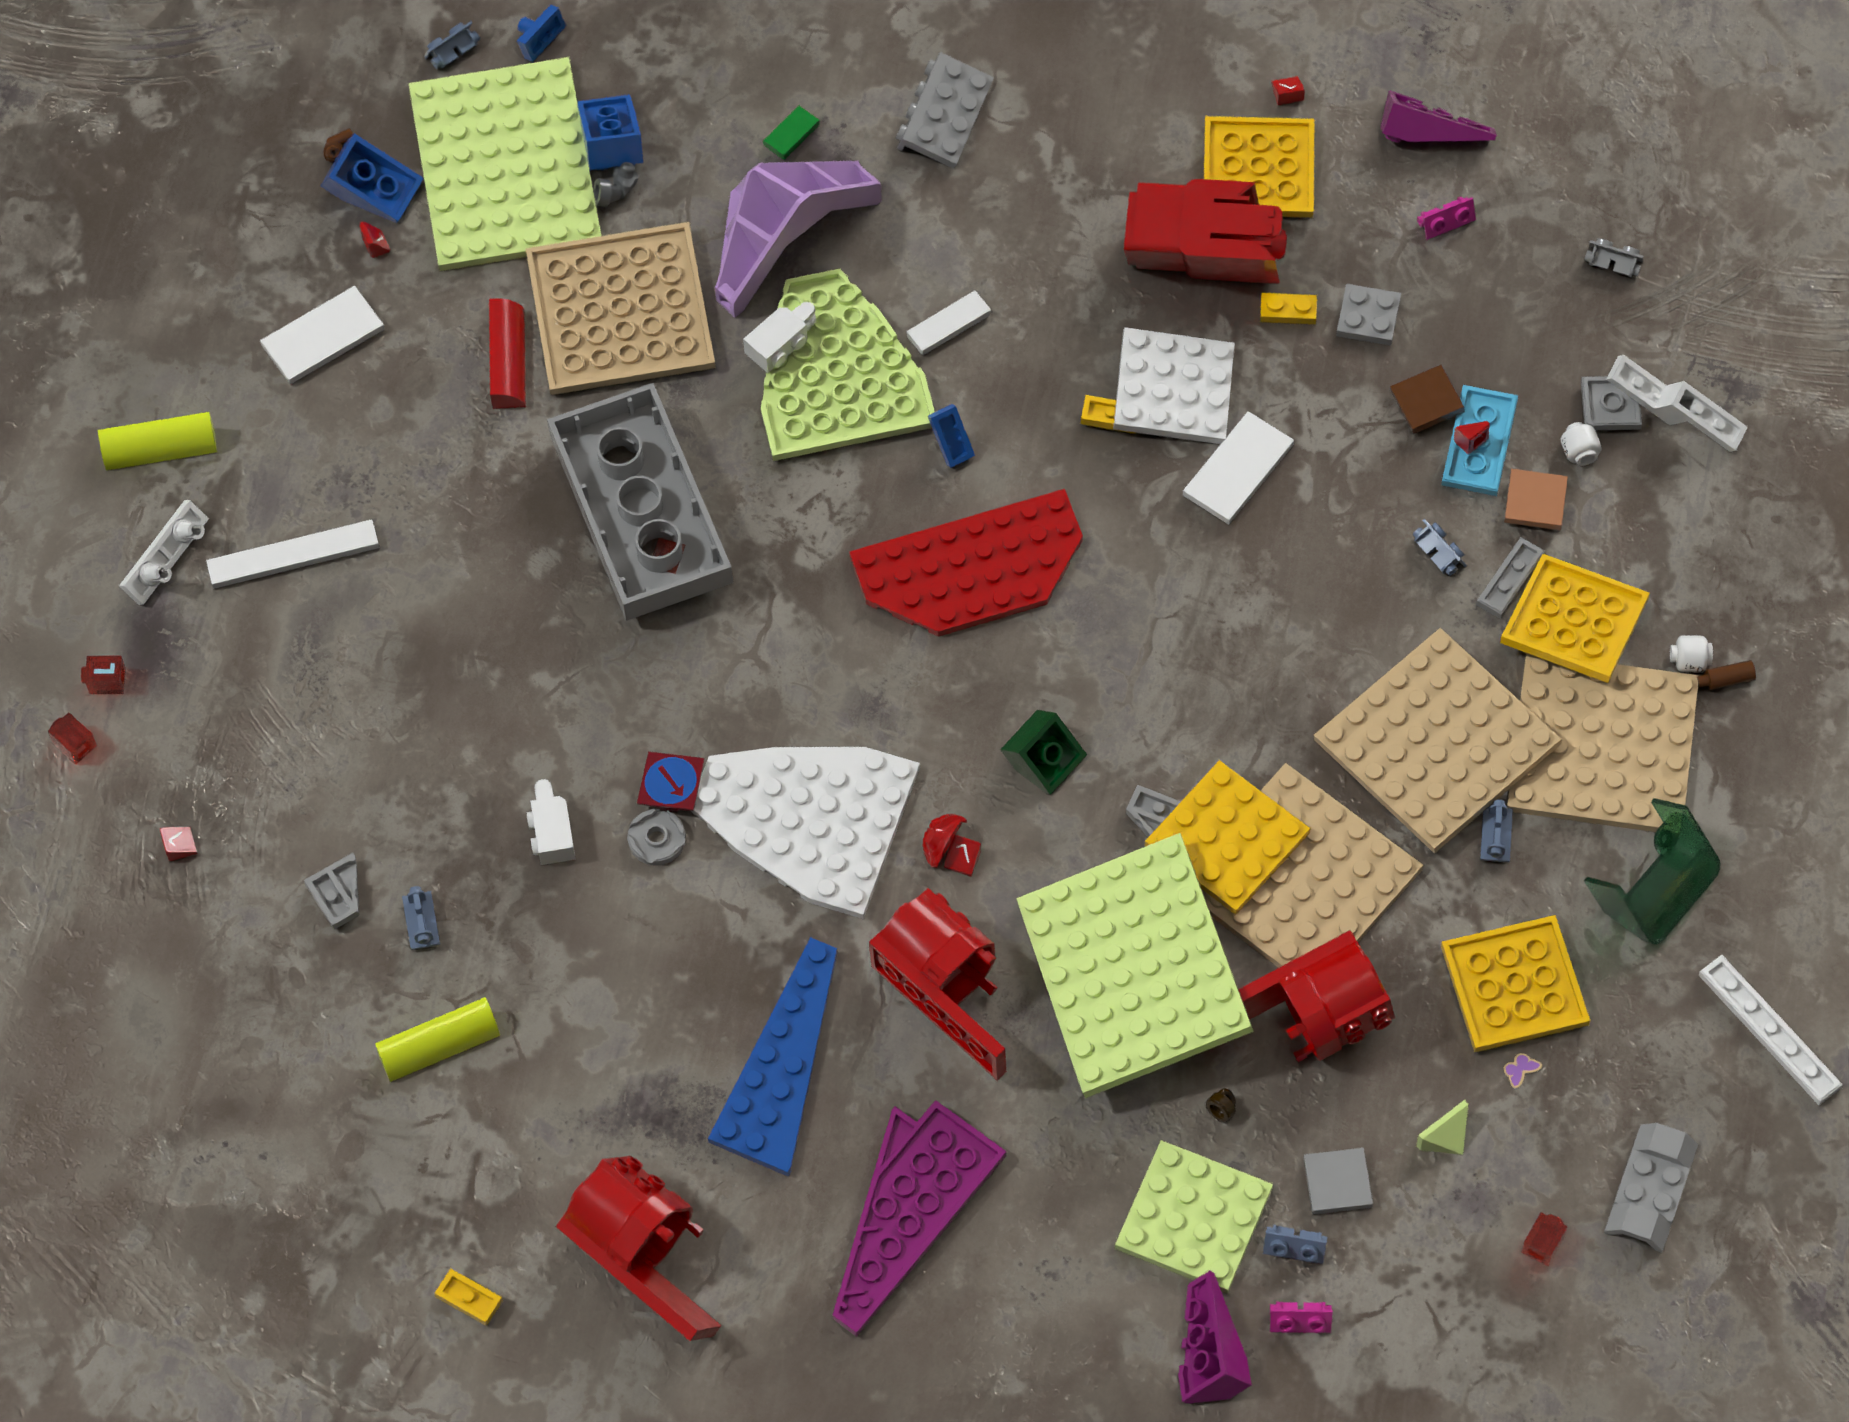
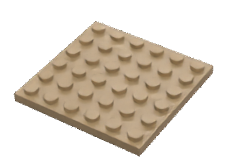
M689 222L526 248L550 395L716 368Z
M1441 628L1314 734V740L1434 854L1493 804L1494 800L1500 798L1562 744V739Z
M1526 653L1520 701L1562 739V744L1509 789L1507 807L1513 808L1515 813L1681 836L1698 691L1697 676L1699 675L1617 664L1609 683Z
M1285 763L1261 789V792L1310 828V834L1236 915L1202 890L1213 919L1279 968L1349 930L1352 931L1357 942H1359L1423 870V864Z

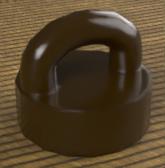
M1222 1088L1218 1093H1213L1206 1101L1208 1112L1221 1122H1228L1236 1113V1100L1230 1089Z

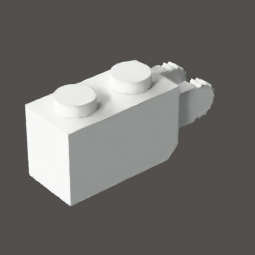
M801 303V306H797L793 311H790L788 308H778L743 339L744 353L767 373L775 367H780L786 361L788 355L805 345L808 339L807 331L812 325L814 326L816 321L813 303Z
M546 779L538 780L534 787L536 800L530 801L532 811L526 812L529 830L535 829L536 838H531L533 856L539 855L541 865L575 860L566 800L560 796L554 797L551 782Z

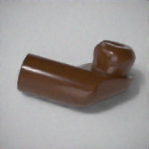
M350 128L326 140L323 150L326 160L335 162L343 146L353 135Z

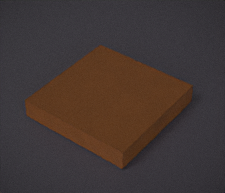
M1442 365L1390 386L1391 393L1413 434L1465 412L1464 406Z

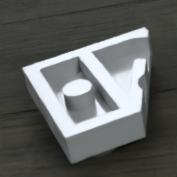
M1137 785L1126 808V814L1149 837L1181 801Z
M354 853L347 855L304 880L307 889L333 930L359 916L357 861Z

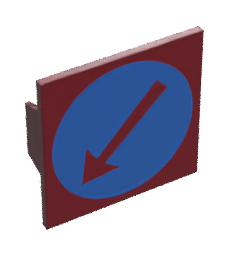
M648 752L637 805L654 806L656 809H660V811L676 813L679 810L694 811L705 758Z

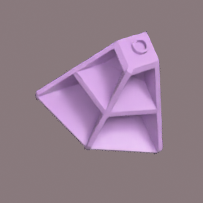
M858 161L773 162L756 165L747 172L743 180L730 193L720 273L715 286L716 301L736 318L744 311L787 245L830 211L879 204L881 202V184L869 174Z

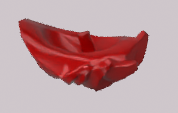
M945 814L930 822L929 828L924 833L922 847L927 862L932 868L938 866L962 823H967L966 818L957 814Z

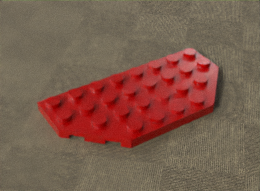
M1061 489L849 551V557L867 605L875 609L879 607L892 613L893 617L911 625L917 624L928 629L929 633L939 637L1047 605L1057 583L1061 581L1070 565V560L1075 551L1079 549L1083 542V535L1066 490Z

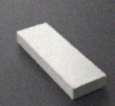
M975 290L909 329L907 337L923 356L990 316L991 309Z

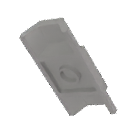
M1659 1123L1641 1124L1604 1233L1608 1235L1625 1234L1647 1242L1657 1252L1662 1253L1698 1143L1686 1132Z

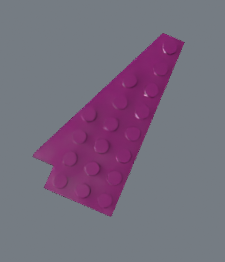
M936 1100L917 1122L896 1106L891 1111L832 1315L833 1320L856 1337L1007 1156V1151Z

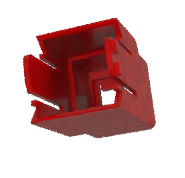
M1193 179L1186 185L1138 182L1137 192L1129 193L1124 253L1128 265H1135L1137 269L1184 271L1189 277L1194 279L1280 284L1276 260L1282 259L1286 254L1287 234L1281 229L1283 218L1281 208L1271 205H1259L1255 182Z

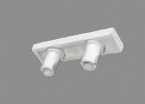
M184 500L119 587L138 605H144L160 582L165 583L170 580L172 576L170 569L192 540L203 537L205 532L203 526L209 518L190 500Z

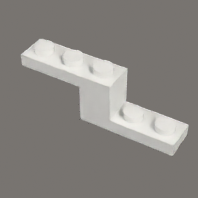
M1625 355L1617 357L1606 378L1607 381L1667 424L1674 425L1688 421L1729 452L1737 450L1748 428L1685 381L1665 385Z

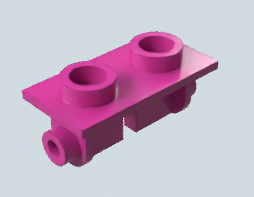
M1458 197L1457 200L1443 205L1441 210L1437 207L1427 212H1421V216L1417 217L1419 226H1424L1425 236L1428 240L1475 221L1473 197Z
M1276 1301V1304H1270V1332L1331 1333L1332 1307L1331 1305H1325V1302L1303 1303V1309H1298L1297 1302Z

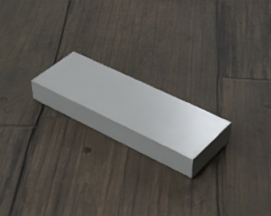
M1520 537L1478 598L1476 605L1501 619L1535 570L1542 554H1545V550Z

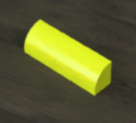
M210 412L98 430L100 449L106 470L217 452L215 431Z
M484 997L377 1042L375 1045L388 1079L392 1082L499 1037L500 1033L488 1001Z

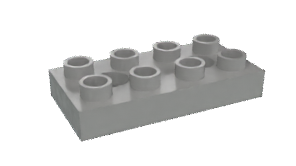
M654 383L547 419L551 440L626 621L733 583L732 567ZM618 446H625L630 452L637 453L632 460L622 464L611 463L604 459L605 454L609 450ZM655 538H664L668 543L676 545L670 553L664 556H651L642 551L643 546Z

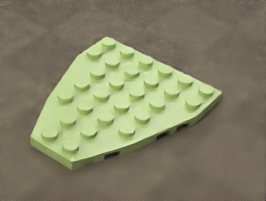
M835 269L786 279L783 296L779 301L778 308H788L790 311H793L797 306H801V303H813L816 321L814 326L812 325L807 331L808 339L805 345L788 355L786 361L780 367L773 368L769 373L766 372L761 414L773 461L932 428L928 415L935 411L924 372L913 362L910 352L907 348L904 349L899 342L897 334L874 303L870 304L862 296V291L855 284L849 282L848 276L841 269Z

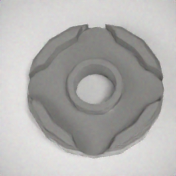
M651 809L640 813L632 820L627 841L631 853L639 861L648 865H664L672 862L681 854L685 846L686 834L682 821L674 813L660 811V809ZM657 831L665 836L660 842H652L648 839L649 835Z

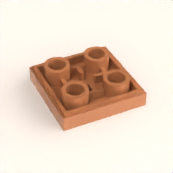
M1511 469L1504 523L1561 530L1568 476Z

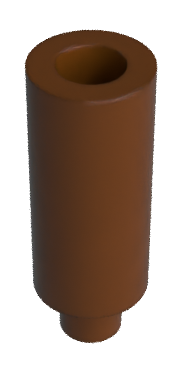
M1752 660L1707 669L1705 670V675L1697 676L1698 687L1708 686L1710 690L1755 681L1756 671Z

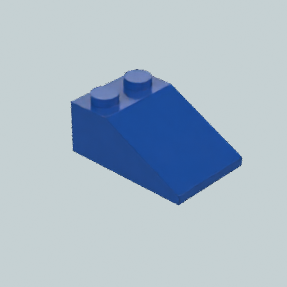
M631 95L577 101L589 170H606L609 167L621 166L624 162H629L633 165L644 163L641 133Z
M354 133L343 146L320 187L344 202L398 223L424 178Z

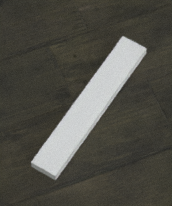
M371 519L209 559L206 562L213 589L377 549L379 544L373 520Z
M1723 955L1699 972L1700 978L1818 1105L1842 1088L1843 1084Z

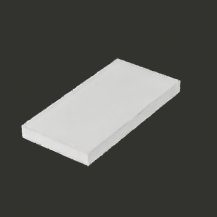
M353 286L263 338L260 342L291 385L385 330V328L358 289Z
M1248 411L1226 437V440L1222 442L1185 487L1183 496L1229 525L1292 448L1294 440Z

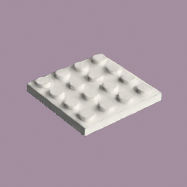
M1124 327L1113 429L1222 444L1226 440L1235 343Z

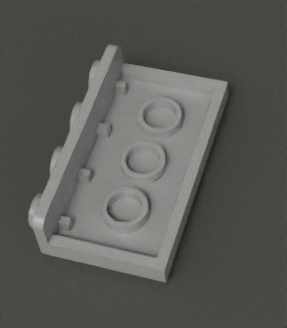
M940 52L935 61L930 59L924 71V74L928 76L926 82L920 81L914 94L919 98L916 104L911 102L905 115L909 121L907 125H901L895 139L899 140L898 150L902 151L903 147L907 146L954 169L994 77Z

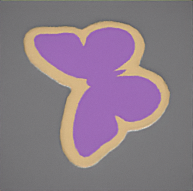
M1520 1053L1515 1056L1514 1062L1505 1064L1504 1072L1509 1077L1511 1086L1518 1088L1523 1083L1525 1073L1537 1072L1542 1068V1064L1534 1059H1530L1528 1055Z

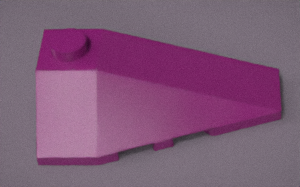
M1390 90L1388 92L1381 130L1383 134H1386L1385 138L1391 141L1401 142V139L1408 142L1495 140L1497 137L1494 128L1465 117H1458V120H1455L1453 115L1448 113L1447 110L1439 107L1429 110L1423 105L1421 100Z
M1209 1270L1189 1283L1187 1289L1184 1319L1188 1321L1187 1338H1182L1181 1346L1182 1349H1185L1184 1365L1179 1366L1178 1374L1182 1402L1186 1404L1231 1399L1252 1386L1247 1356L1215 1274Z

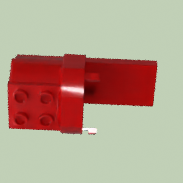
M927 888L921 895L900 906L885 927L869 941L871 967L998 1081L1007 1072L1005 1048L958 1006L978 986L990 996L997 990L998 987L985 978L996 960L995 944L977 927H971L970 921L963 913L959 911L956 913L952 910L942 894H935Z
M1351 930L1238 989L1249 1020L1285 1001L1296 1022V1025L1286 1030L1290 1039L1292 1040L1302 1033L1308 1044L1306 1047L1293 1053L1298 1062L1306 1059L1307 1055L1312 1052L1321 1061L1342 1050V1046L1347 1043H1358L1365 1037L1366 1033L1374 1029L1382 1030L1386 1028L1395 1018L1391 999L1385 991L1371 961L1358 944Z
M623 1156L602 1159L596 1169L576 1188L572 1194L567 1211L555 1227L689 1341L714 1337L721 1325L654 1269L666 1258L685 1229L697 1238L702 1235L704 1229L697 1223L693 1224L690 1221L693 1214L692 1206L674 1191H668L664 1187V1181L653 1174L649 1175L643 1170V1164L635 1157Z

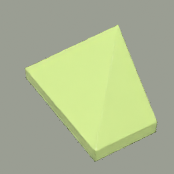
M1463 1100L1418 1135L1417 1147L1422 1151L1463 1155L1468 1103Z

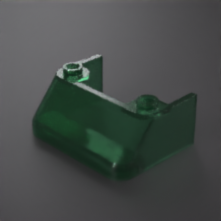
M1654 798L1651 803L1663 821L1654 835V846L1659 854L1657 859L1627 894L1620 885L1591 877H1586L1584 882L1606 915L1644 942L1659 944L1718 876L1721 863L1718 855L1687 806Z

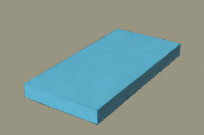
M1463 385L1460 400L1465 412L1457 415L1441 485L1497 496L1518 395ZM1488 421L1490 423L1489 439L1472 453L1467 454L1454 442V432L1457 426Z

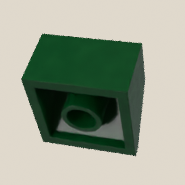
M1036 710L1000 749L1018 773L1049 795L1087 756V753L1057 713Z

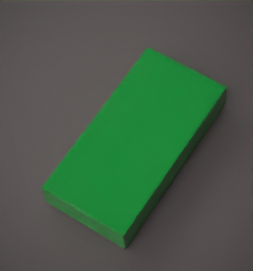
M799 105L763 140V145L785 160L820 125V121Z

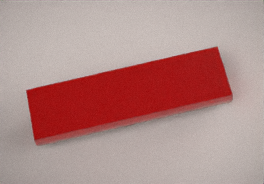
M490 298L489 346L490 398L492 408L526 407L525 310L515 301Z

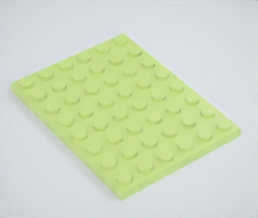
M569 57L409 83L440 271L527 257L526 248L601 236Z
M1180 833L1016 898L1085 1098L1254 1032Z

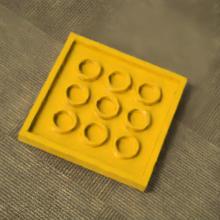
M1205 116L1204 179L1255 182L1259 205L1278 206L1282 210L1283 217L1313 218L1314 119Z
M1542 554L1501 636L1500 643L1609 683L1649 600L1650 593Z
M1219 760L1145 840V846L1180 833L1201 889L1236 915L1310 834V828Z
M1556 915L1441 942L1442 952L1474 1052L1589 1026L1590 1018Z

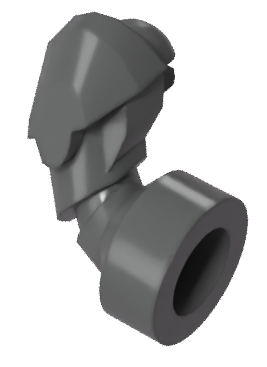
M624 162L620 167L614 169L613 186L610 180L597 179L593 188L595 206L607 207L611 202L623 199L630 192L639 178V174L635 171V166L632 163Z

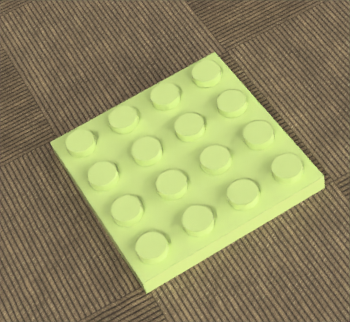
M1161 1140L1115 1243V1249L1192 1280L1197 1279L1209 1270L1213 1271L1221 1291L1228 1294L1273 1189V1184Z

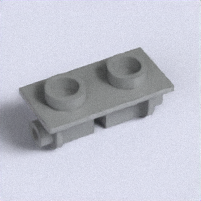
M1597 238L1596 242L1589 241V246L1593 248V251L1587 250L1584 260L1589 262V265L1608 270L1612 260L1616 262L1613 272L1632 277V275L1638 276L1641 266L1636 263L1637 261L1642 263L1644 261L1643 255H1639L1640 251L1638 249L1624 246L1622 250L1612 247L1613 243L1611 241Z

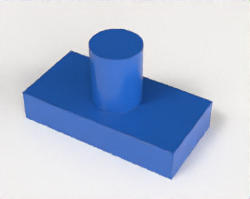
M551 4L536 21L527 17H523L519 21L518 31L523 34L517 42L524 59L533 62L566 27L558 7Z
M950 404L928 415L947 466L951 468L975 456L955 405Z

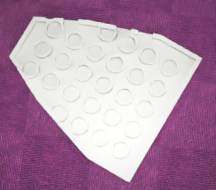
M771 747L711 755L708 757L702 772L694 811L691 812L699 819L704 820L710 830L715 834L718 833L727 841L728 846L734 852L763 872L767 871L775 876L783 886H789L794 889L808 903L864 919L918 775L920 763L867 747Z

